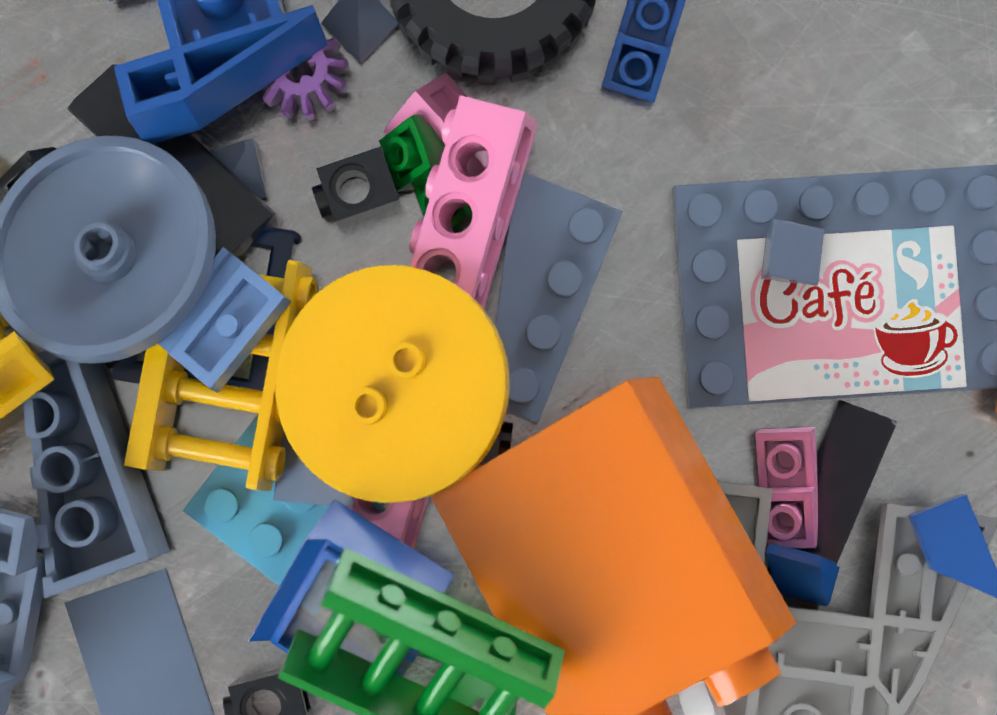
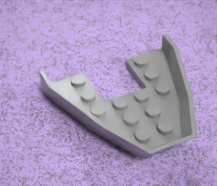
M718 482L764 563L773 489ZM882 503L869 616L788 606L797 623L776 642L768 646L782 674L751 693L721 707H718L707 685L702 680L678 693L684 715H910L970 587L929 569L908 515L925 508ZM975 515L986 544L989 546L997 529V518Z

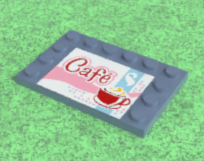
M997 165L674 185L672 188L688 409L997 388ZM772 219L824 229L817 286L761 279L767 223Z

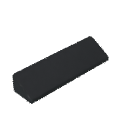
M117 64L111 65L82 91L67 108L96 137L124 136L142 140L126 117L114 66ZM184 134L153 144L179 161L197 181L206 195L214 218L216 250L219 252L224 247L235 256L243 255L276 213L192 134Z
M838 400L816 451L818 478L816 548L794 549L816 554L838 563L897 421ZM768 563L766 569H767V571L769 572V574H770V576H771V578H772L771 571H770V567H769V563ZM781 594L787 606L815 610L819 608L818 604Z

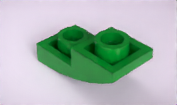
M411 115L381 138L379 143L397 191L414 190L423 216H425L430 199L426 196L427 179L433 166L440 165L445 144L420 115ZM470 205L460 207L453 214L451 227L454 233L471 224L473 213Z

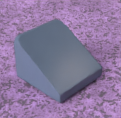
M772 219L767 223L761 279L817 286L824 229Z

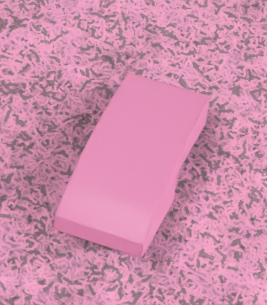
M815 427L759 429L755 433L759 487L773 489L766 548H768V544L772 545L773 543L790 548H816L818 537V478Z

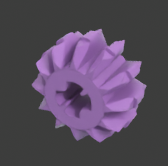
M336 38L328 39L326 47L294 67V69H301L304 63L308 62L313 72L312 77L303 75L299 83H296L291 72L288 71L265 86L269 87L263 96L267 106L271 107L283 101L281 113L283 117L291 119L298 105H302V111L306 120L315 119L316 113L313 104L319 101L327 111L331 112L335 109V103L328 92L332 91L339 94L347 92L348 85L346 81L336 75L343 74L350 69L347 58L335 57L341 48L339 41Z

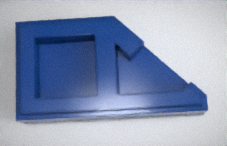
M967 494L957 495L908 515L930 570L997 598V569Z

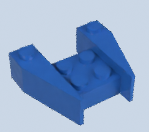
M157 0L170 49L116 65L114 69L127 119L142 141L155 144L201 130L326 47L328 43L313 5L285 13L281 0Z

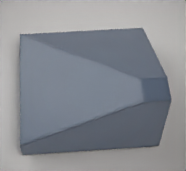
M339 0L321 22V25L361 63L399 26V23L379 0Z
M254 138L210 150L220 162L261 200L268 199L259 147Z

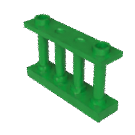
M344 548L335 564L320 604L333 611L318 637L301 629L296 631L278 679L357 715H508L520 698L545 709L556 694L565 650ZM355 622L388 636L373 662L340 648ZM410 648H414L443 662L427 687L395 673ZM465 673L497 687L480 712L449 698Z

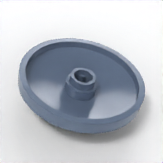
M124 136L91 137L72 142L50 152L19 177L0 204L1 314L9 325L29 342L53 356L81 363L111 362L136 355L159 343L171 334L194 309L205 290L212 271L216 250L215 224L211 207L200 185L172 155L149 142Z

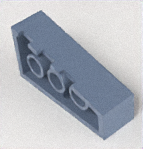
M527 172L523 174L509 222L495 327L504 345L509 368V398L506 413L537 425L623 211Z
M42 351L37 353V355L49 366L54 380L22 404L26 436L31 437L34 467H30L32 490H37L40 525H36L39 534L38 547L43 549L46 576L42 577L44 598L165 554L170 552L141 470L124 466L129 437L102 363L69 361Z

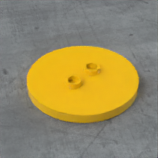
M381 265L364 268L340 277L325 286L311 298L294 319L283 341L277 362L275 377L277 409L286 437L295 453L313 474L329 486L351 497L372 502L400 503L420 500L445 491L457 484L477 467L491 449L504 422L508 406V361L504 345L492 320L482 306L458 285L429 271L410 266Z

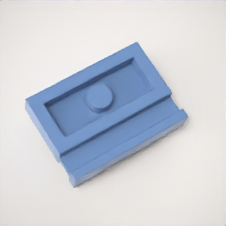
M223 247L214 258L210 278L194 309L171 334L157 344L164 348L169 355L207 387L219 393L289 306L291 301Z

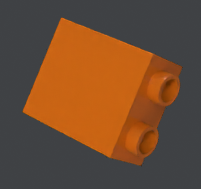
M659 376L626 380L472 471L452 487L430 496L494 617L565 650L556 694L544 709L546 715H674L666 699L702 680L707 685L718 707H721L751 693L782 674L768 646L776 642L797 622Z

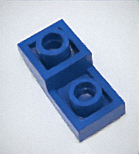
M686 0L627 1L601 87L655 102Z

